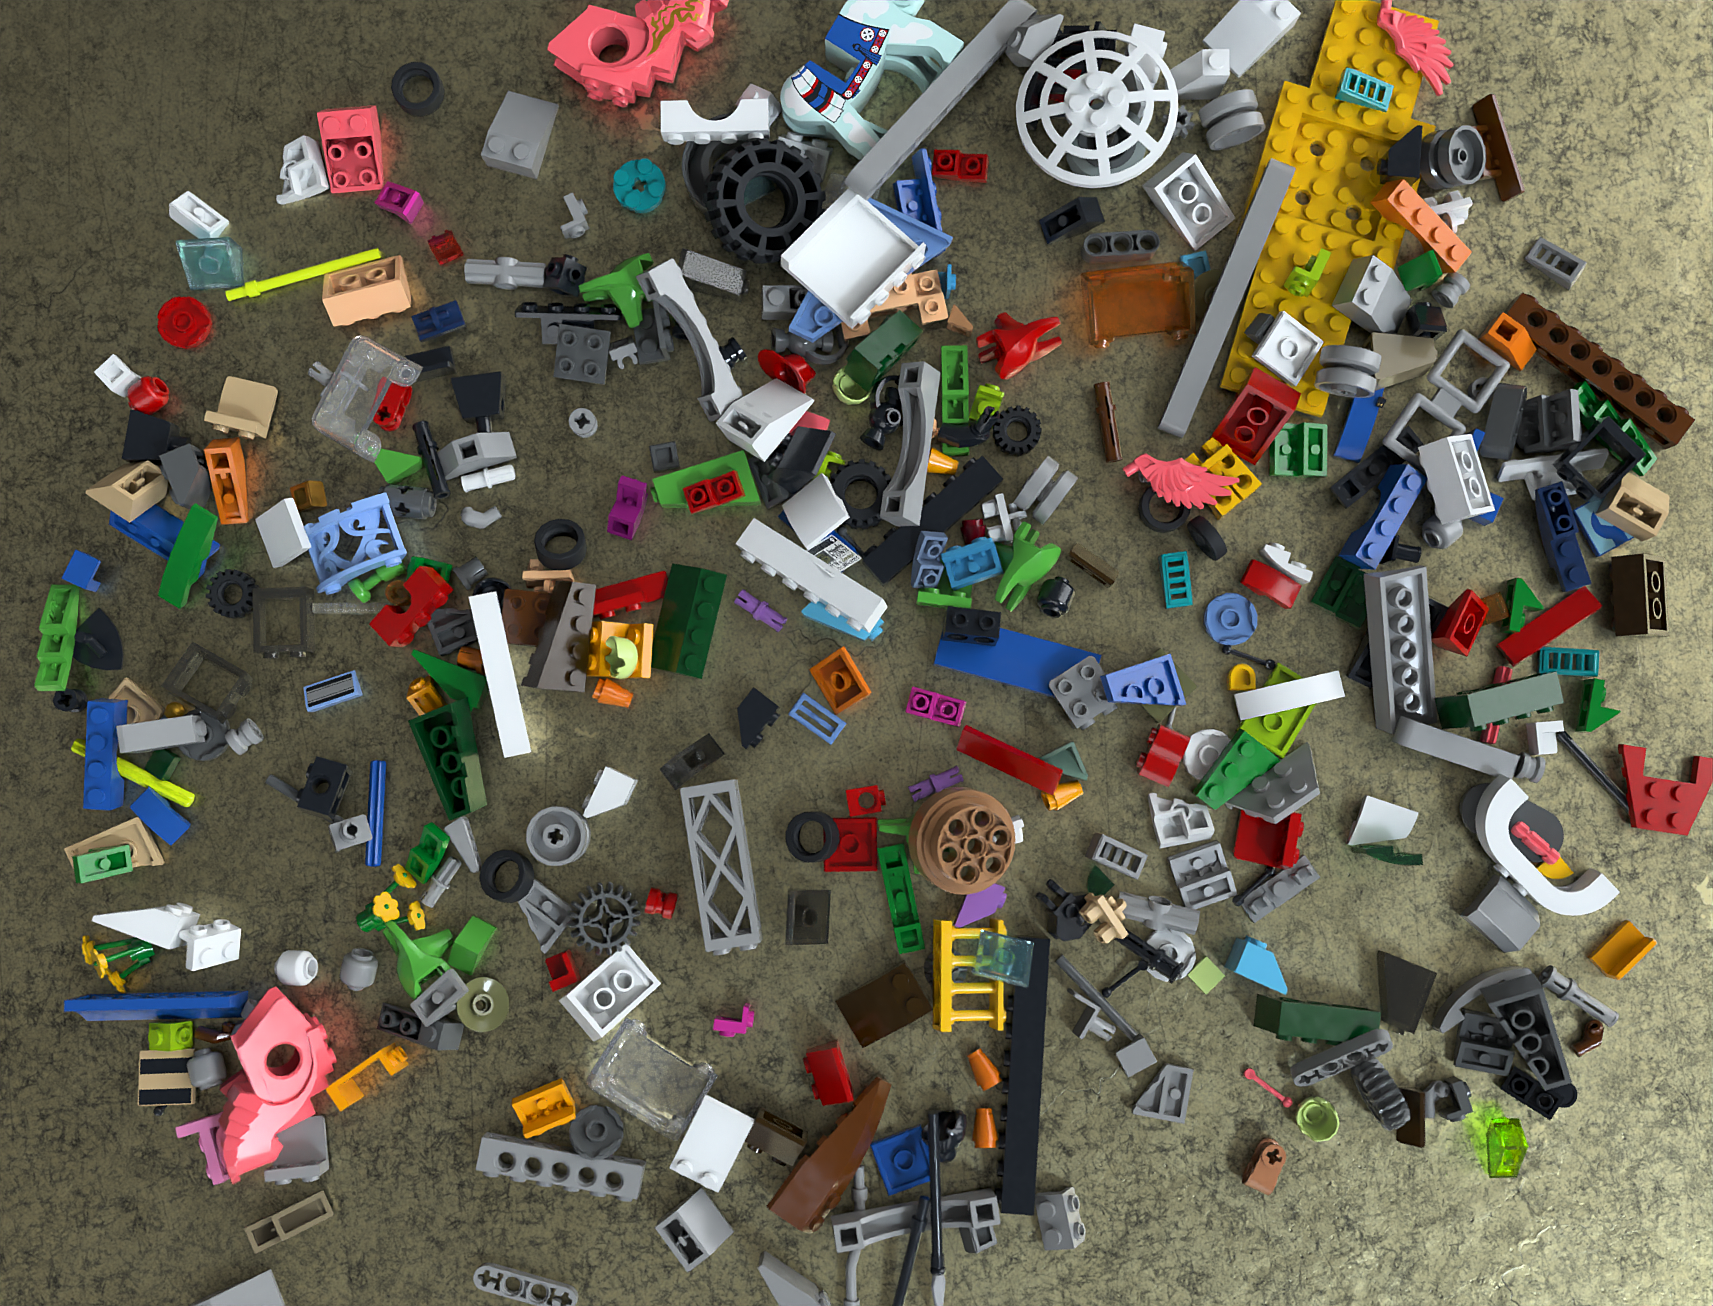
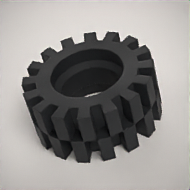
M1016 405V408L1011 406L1006 411L1003 410L1000 413V418L993 426V439H995L996 446L1001 448L1000 451L1003 453L1008 452L1010 456L1014 454L1022 456L1024 453L1028 454L1035 448L1042 433V428H1040L1041 422L1040 419L1037 420L1035 412L1031 413L1029 408L1025 407L1023 409L1021 406ZM1018 421L1026 426L1027 436L1024 439L1015 441L1008 436L1007 427L1012 422Z
M225 569V572L219 571L216 573L218 577L210 579L213 582L212 585L207 584L206 589L210 590L206 594V598L210 599L208 605L214 608L213 611L221 614V616L237 619V617L243 618L246 617V613L251 614L253 612L252 607L257 608L259 604L255 602L256 598L260 599V594L257 593V590H260L259 585H256V580L247 573L235 569ZM231 584H237L242 589V597L235 604L227 603L224 598V591Z

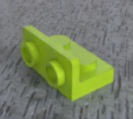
M1321 248L1317 256L1311 255L1303 269L1295 266L1285 281L1284 287L1288 288V291L1295 296L1302 297L1304 295L1308 297L1319 281L1331 252Z

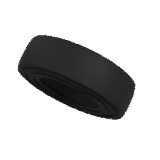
M1198 515L1187 524L1188 531L1205 555L1213 561H1217L1227 553L1225 542L1208 520Z

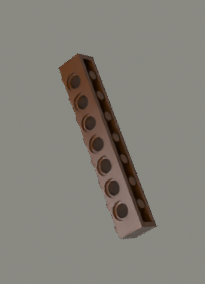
M1521 293L1513 299L1504 311L1505 314L1525 327L1537 349L1535 354L1574 383L1586 381L1599 401L1608 399L1620 417L1623 419L1630 418L1639 431L1665 450L1677 445L1694 423L1695 419L1689 415L1687 409L1672 403L1664 392L1653 389L1642 376L1626 369L1622 361L1617 358H1611L1603 352V348L1599 344L1588 341L1577 328L1568 326L1561 321L1557 313L1546 310L1534 296ZM1528 317L1535 320L1536 327L1529 324ZM1549 333H1553L1557 337V343L1550 339ZM1571 348L1577 351L1578 359L1572 356ZM1593 364H1595L1596 366H1598V368H1599V370H1600V373H1599V374H1596V373L1593 371V369H1592V365H1593ZM1614 380L1620 383L1621 390L1614 386ZM1636 396L1641 398L1642 406L1637 404ZM1657 412L1663 415V422L1658 419Z

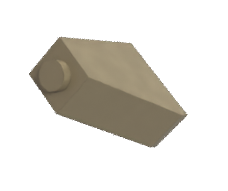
M1372 332L1362 345L1363 349L1376 352L1382 357L1379 372L1371 375L1377 381L1375 391L1425 375L1431 366L1436 363L1438 352L1434 348V338Z

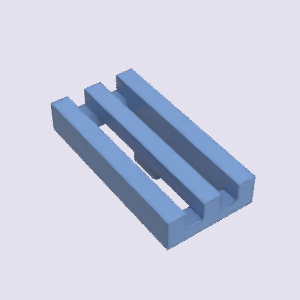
M804 692L788 713V715L830 745L833 744L847 724ZM803 701H807L839 724L838 727L835 729L802 705ZM800 709L833 733L831 737H828L796 714V711Z

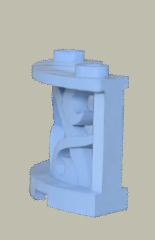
M386 492L351 503L352 507L346 508L347 510L340 513L339 509H335L318 517V523H308L304 526L311 544L308 552L320 583L316 587L317 593L325 592L326 595L339 592L342 590V586L361 574L386 565V568H390L402 563L401 560L404 559L407 552L392 515ZM380 511L384 515L388 528H379ZM358 519L359 525L357 527H365V530H356L353 526L354 521ZM340 526L349 535L363 536L360 546L351 561L343 559L333 552L339 541ZM390 533L395 549L382 554L379 551V547L382 544L389 543L381 539L375 540L377 534ZM367 555L371 558L370 560L364 561Z

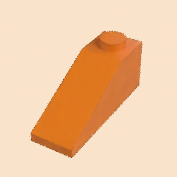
M239 437L213 439L204 448V453L221 525L247 523L249 517L246 473Z

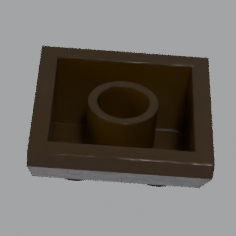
M760 1107L744 1142L748 1143L747 1147L756 1153L761 1154L764 1151L771 1155V1160L785 1167L786 1164L793 1166L807 1143L808 1131Z

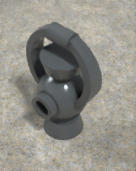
M841 324L833 328L837 332L840 350L829 356L819 355L814 351L816 347H819L821 351L832 352V329L813 343L789 331L785 333L784 330L774 327L771 330L770 338L772 351L780 353L787 348L792 354H798L808 361L819 365H827L839 360L849 347V343L844 341Z

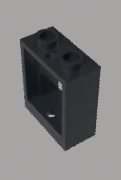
M1609 416L1597 419L1581 435V442L1571 445L1552 465L1557 469V474L1561 479L1570 482L1576 488V493L1581 499L1594 502L1601 500L1646 453ZM1597 434L1622 461L1594 488L1569 461Z

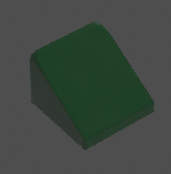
M167 749L155 750L144 769L161 781H169L182 757Z

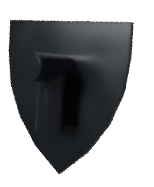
M98 608L76 629L72 657L91 668L107 671L123 670L124 652L122 639L111 619L101 608Z

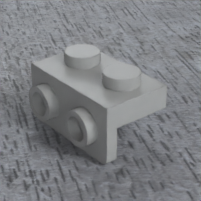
M1067 1187L1063 1191L1043 1192L1035 1195V1206L1044 1249H1075L1085 1240V1226L1081 1222L1079 1214L1080 1203L1078 1196L1075 1195L1074 1187Z

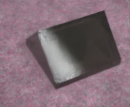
M788 889L785 945L828 944L831 890Z

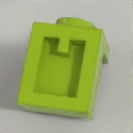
M992 384L979 385L969 414V420L977 421L987 406L995 408L990 415L993 416L996 411H999L1004 392H1001L999 387Z
M828 451L817 475L813 479L821 473L830 479L832 469H829L828 465L836 468L842 464L845 466V460L841 459L842 456L840 454Z

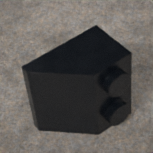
M798 426L780 442L779 446H781L779 453L776 452L769 462L768 466L771 469L767 478L794 494L817 475L836 433L829 430Z

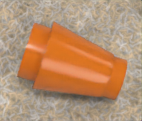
M599 678L592 698L597 699V703L628 708L634 693L629 692L608 678L606 680Z
M981 1048L967 1056L977 1086H981L983 1092L1002 1081L999 1076L1001 1074L1000 1071L983 1053Z
M992 1108L976 1109L972 1135L975 1148H996V1141L999 1139Z

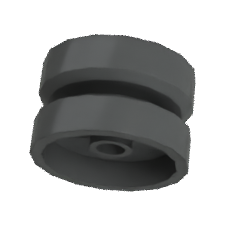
M1470 125L1434 131L1424 137L1421 143L1420 173L1422 179L1432 189L1442 190L1455 186L1474 184L1484 172L1486 151L1483 139L1478 131Z

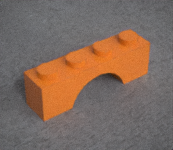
M1404 179L1386 182L1370 202L1387 221L1397 223L1409 230L1422 244L1424 253L1434 250L1443 274L1457 272L1472 253Z

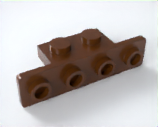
M1489 94L1473 104L1478 126L1471 127L1475 128L1482 137L1486 151L1485 168L1479 180L1495 178L1502 202H1507L1524 193L1525 188L1496 95Z

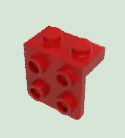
M1241 809L1233 857L1238 860L1284 870L1293 868V864L1298 862L1300 853L1299 848H1296L1298 837L1302 836L1304 830V822L1301 821L1302 814L1293 812L1277 824L1265 821L1261 817L1247 815Z

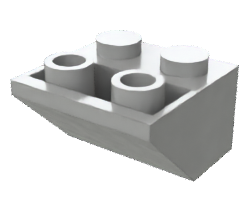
M702 1187L661 1217L655 1226L657 1232L687 1272L709 1257L734 1232V1229Z

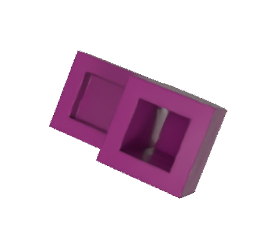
M621 476L618 482L616 501L608 517V533L629 540L633 539L648 499V493H646L647 483Z

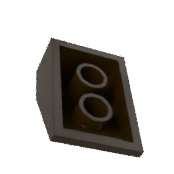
M905 960L835 1001L862 1048L911 1024L933 1010L932 1005Z

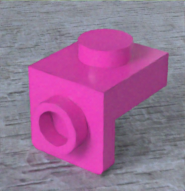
M745 1003L742 1019L716 1016L713 1030H718L719 1035L735 1037V1033L746 1034L747 1027H753L755 1011H750V1004Z

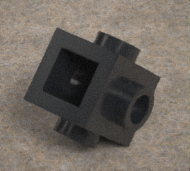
M564 254L563 257H552L546 268L543 288L562 297H578L580 292L579 285L585 282L587 267L579 264L578 259L571 255Z

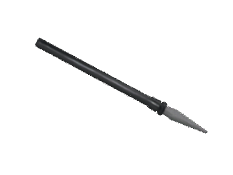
M931 1110L927 1112L932 1240L930 1273L932 1274L931 1289L934 1305L943 1306L946 1267L942 1242L938 1111Z

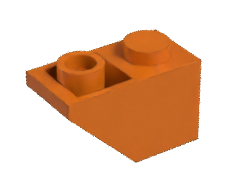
M1504 312L1495 317L1478 338L1479 341L1507 360L1518 371L1524 368L1537 350L1525 327Z

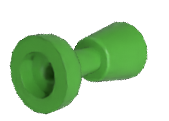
M403 562L390 568H386V565L375 569L376 572L363 582L358 578H354L348 582V585L359 600L366 603L371 599L369 591L382 580L388 582L407 572Z

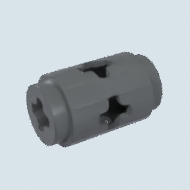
M387 484L385 487L381 486L378 490L377 495L386 492L394 517L427 519L428 517H433L436 512L437 499L434 498V493L429 488Z

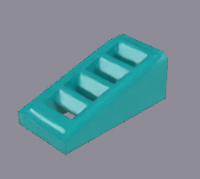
M1346 67L1341 74L1335 99L1387 112L1394 86ZM1350 82L1355 83L1353 90L1349 89ZM1360 85L1364 86L1362 94L1358 93ZM1370 88L1374 89L1372 98L1368 97ZM1379 90L1384 91L1382 102L1377 100Z
M1187 551L1158 556L1166 609L1193 605ZM1180 561V566L1168 567V562ZM1181 572L1182 574L1181 577L1169 578V573ZM1183 582V587L1170 589V584ZM1185 593V598L1171 600V595Z
M1543 647L1538 651L1537 673L1557 671V675L1597 677L1599 673V650ZM1549 653L1553 654V669L1548 668ZM1561 654L1564 655V669H1560ZM1573 655H1576L1575 670H1572Z

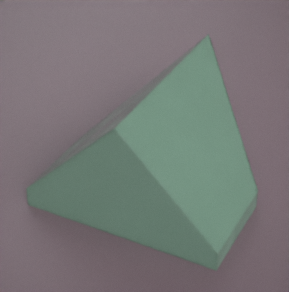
M1074 741L1067 742L1038 757V759L1062 769L1063 775L1087 781L1088 774Z

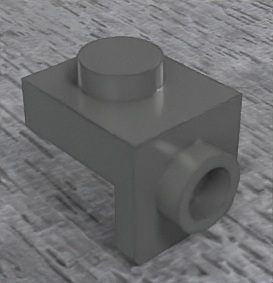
M1452 1076L1443 1079L1444 1083H1447L1450 1087L1449 1097L1452 1106L1440 1109L1438 1112L1442 1118L1450 1120V1122H1457L1465 1119L1466 1114L1472 1113L1473 1109L1469 1100L1471 1097L1469 1086L1465 1081L1463 1082L1461 1079Z

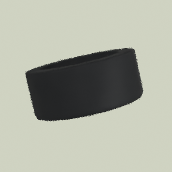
M423 62L404 64L396 71L392 78L391 90L394 99L406 113L412 116L423 117L432 114L440 107L444 100L445 89L442 80L431 66ZM416 76L428 77L433 85L431 95L425 101L419 103L409 102L403 94L406 82Z
M1151 486L1144 491L1139 499L1138 511L1140 519L1146 527L1155 532L1167 533L1174 531L1184 524L1190 515L1191 508L1187 509L1180 502V511L1174 520L1169 522L1156 520L1149 510L1150 500L1156 494Z
M569 519L548 521L535 534L534 544L538 560L543 566L551 570L572 569L579 565L586 556L587 545L583 529ZM568 536L576 540L575 547L565 553H552L545 549L546 543L555 537Z
M820 811L803 812L796 815L789 822L786 830V845L789 852L796 859L805 863L821 862L830 858L836 851L839 844V829L836 822L829 815ZM809 821L820 823L826 833L824 847L816 853L805 851L800 843V830L804 823Z
M502 849L492 853L485 860L480 870L479 880L482 890L490 898L502 903H514L520 901L529 893L533 886L535 874L533 865L528 858L515 851ZM513 861L518 865V880L509 891L501 892L496 888V873L505 862Z

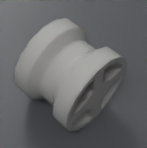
M578 408L569 417L570 428L577 436L588 438L597 431L598 421L590 410Z
M1521 752L1519 754L1521 757L1513 776L1519 779L1525 777L1532 783H1538L1544 774L1545 759L1539 756L1533 758L1530 757L1529 753Z

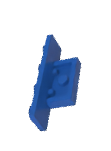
M921 148L912 156L915 179L897 180L893 183L897 210L942 232V215L936 201L937 189L931 175L932 163L927 155L926 148ZM944 249L942 252H940L939 254H937L935 257H938V256H939L940 254H942L946 249Z

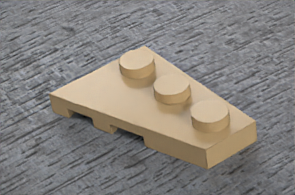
M138 816L64 848L72 867V856L87 853L92 848L126 844L130 847L132 868L146 865H162L165 863L148 826Z

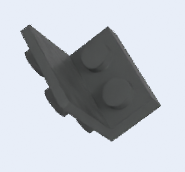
M653 300L654 308L643 309V321L640 322V325L633 327L640 365L671 360L670 352L674 351L672 335H670L669 329H666V326H670L669 313L655 300Z

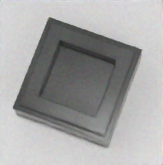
M675 441L649 446L654 473L680 468Z

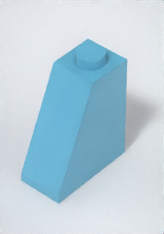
M820 601L816 604L810 602L801 610L805 618L863 642L868 638L873 641L884 631L881 628L884 624L881 618H879L870 633L862 628L860 631H857L846 623L848 619L842 615H839L837 618L824 609L826 605Z

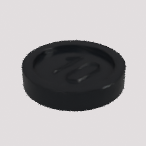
M1572 1083L1552 1088V1090L1565 1097L1559 1107L1568 1108L1576 1102L1577 1090Z

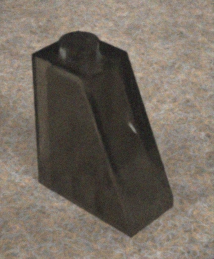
M682 248L678 266L682 271V277L687 287L691 291L741 303L743 296H748L751 280H748L746 270Z
M1378 950L1377 968L1381 1021L1390 1024L1388 1030L1404 1036L1405 1031L1415 1034L1437 973Z

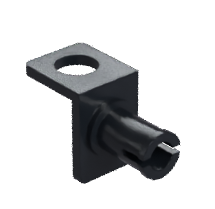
M1395 535L1379 564L1387 565L1396 559L1418 563L1421 557V547L1399 544L1400 535Z

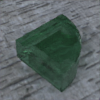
M1094 865L1087 878L1088 893H1093L1094 896H1104L1114 886V883Z

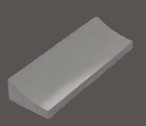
M1418 565L1398 570L1364 574L1376 729L1394 734L1401 716L1427 725L1436 723L1437 710L1434 699L1436 696L1427 569L1425 566Z

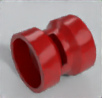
M651 887L645 906V913L651 915L655 913L661 914L663 918L671 920L678 894L673 892L663 893L660 889Z

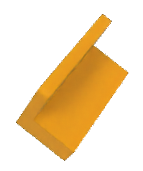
M1625 920L1587 958L1606 977L1620 980L1657 942L1653 938L1645 937L1630 921Z

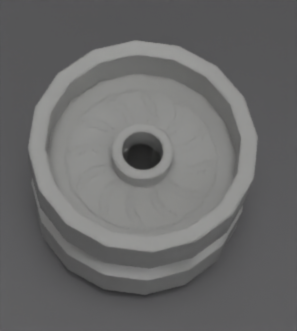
M1244 89L1225 94L1207 103L1199 110L1198 115L1202 126L1209 129L1206 133V138L1211 150H1223L1240 145L1264 131L1266 126L1262 114L1255 111L1258 102L1253 90Z
M1324 346L1321 350L1319 362L1325 368L1317 371L1314 385L1317 389L1334 395L1352 398L1372 397L1375 394L1377 381L1371 375L1379 372L1382 357L1376 352L1354 346Z
M1050 456L1043 461L1038 469H1034L1021 487L1022 491L1013 502L1025 511L1037 499L1040 503L1033 511L1032 517L1042 525L1048 520L1078 479L1076 475L1066 470L1054 481L1052 478L1059 469V463Z
M552 806L539 811L531 819L526 832V842L530 853L538 861L548 866H562L577 861L586 852L591 838V830L587 819L579 811L566 806ZM561 830L559 834H563V840L556 838L557 831Z

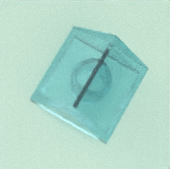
M232 238L176 240L175 244L190 290L241 287L244 285L242 247Z
M981 929L971 972L974 975L1028 988L1034 942Z

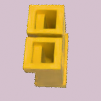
M1212 437L1201 446L1202 451L1209 459L1202 463L1192 453L1184 460L1196 466L1207 467L1206 473L1239 478V482L1235 484L1221 486L1232 491L1230 496L1210 495L1217 501V504L1215 506L1208 504V506L1212 509V514L1219 520L1256 491L1262 483L1238 456L1232 452L1228 444L1223 447Z

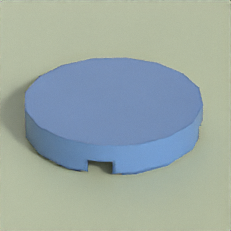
M1225 593L1215 597L1207 605L1203 616V624L1207 634L1215 642L1221 645L1235 646L1246 642L1257 627V612L1254 605L1238 593Z

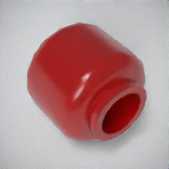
M144 376L128 389V404L132 410L153 415L168 403L169 389L161 379Z

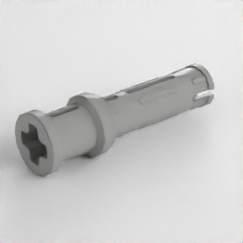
M1553 965L1547 966L1541 972L1538 981L1542 987H1547L1556 993L1557 998L1560 1000H1569L1604 1023L1607 1027H1612L1617 1022L1619 1014L1616 1011H1613L1577 987L1574 979L1564 977L1557 972L1556 967ZM1584 1001L1588 1002L1589 1004L1593 1005L1594 1007H1596V1008L1599 1009V1010L1594 1009L1593 1007H1591L1590 1005H1588V1004L1585 1003Z

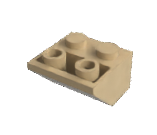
M149 460L123 464L88 488L86 494L130 523L166 497L169 480L164 478L158 466Z
M1628 472L1606 494L1595 515L1636 539L1645 541L1658 534L1668 516L1669 495Z

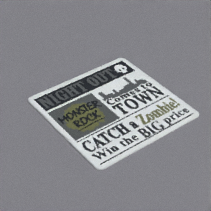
M833 535L818 542L810 550H806L839 572L861 560L860 556ZM815 563L817 566H819L822 570H824V571H825L827 574H829L831 577L835 576L834 574H832L831 572H829V571L826 570L825 568H823V567H821L820 565H818L817 563Z

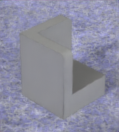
M1141 1034L1133 1038L1131 1044L1116 1051V1056L1128 1077L1157 1062Z

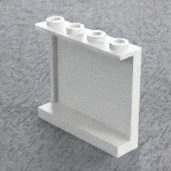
M848 188L781 255V267L853 329L858 323L862 325L871 315L870 310L876 304L880 306L886 301L889 296L888 292L894 286L898 288L906 280L907 272L912 267L917 269L925 260L926 244L923 242L918 246L868 201Z

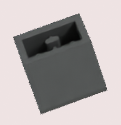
M189 443L160 455L159 457L162 462L160 470L164 478L170 482L172 487L170 495L175 504L189 510L195 503L205 508L213 488L204 451Z

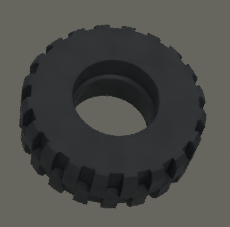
M767 138L743 143L728 151L712 167L713 172L708 175L705 183L708 187L707 192L703 194V204H707L708 211L704 215L706 222L710 221L713 230L710 232L715 239L720 238L723 242L722 247L728 253L733 251L736 254V258L743 261L751 260L756 264L781 261V255L826 211L822 208L823 201H826V192L821 190L820 182H823L821 175L814 172L812 168L814 163L809 157L804 159L800 155V149L795 146L787 147L784 141L777 139L773 141H768ZM766 177L777 184L784 196L785 210L783 217L773 227L758 225L746 211L744 192L748 182L753 178Z

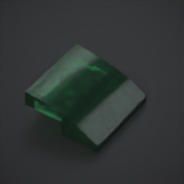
M1373 844L1351 847L1352 853L1369 860L1398 865H1423L1422 854L1410 852L1394 853L1393 846Z

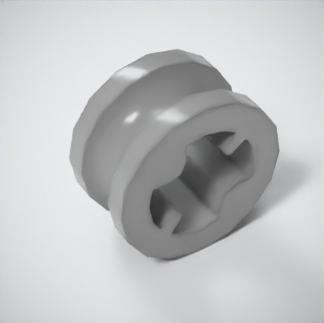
M1479 378L1469 385L1467 393L1471 399L1474 400L1478 395L1477 392L1479 390H1476V387L1484 386L1488 378ZM1495 389L1490 395V397L1487 399V401L1494 396Z

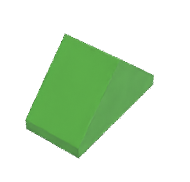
M372 446L367 448L370 457L389 484L397 485L425 467L423 459L419 456Z
M472 915L454 941L447 964L472 976L497 927Z

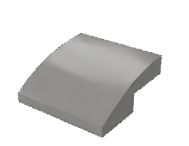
M1218 840L1167 857L1184 907L1196 910L1238 895L1231 871L1226 865Z

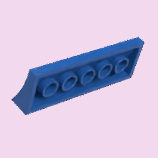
M1000 628L996 646L943 641L942 629L933 665L1056 698L1049 688L1051 680L1088 656H1093L1099 664L1101 655Z
M248 991L86 994L64 1000V1011L77 1012L86 1021L243 1018L241 1012L248 1000Z

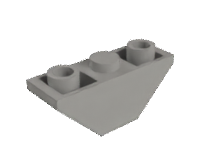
M509 432L475 433L451 441L437 453L446 480L517 458Z

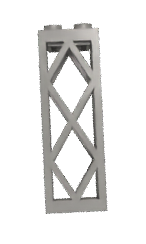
M738 779L680 788L706 952L713 951V956L727 954L733 947L740 946V951L756 949L758 943L763 939ZM729 792L732 812L719 798L718 793ZM705 796L696 817L693 798ZM712 804L732 826L721 855L701 832ZM736 840L743 880L727 863ZM702 849L716 865L708 887ZM722 874L726 876L743 896V901L733 925L712 901ZM748 909L751 927L740 929ZM713 920L723 932L715 933Z

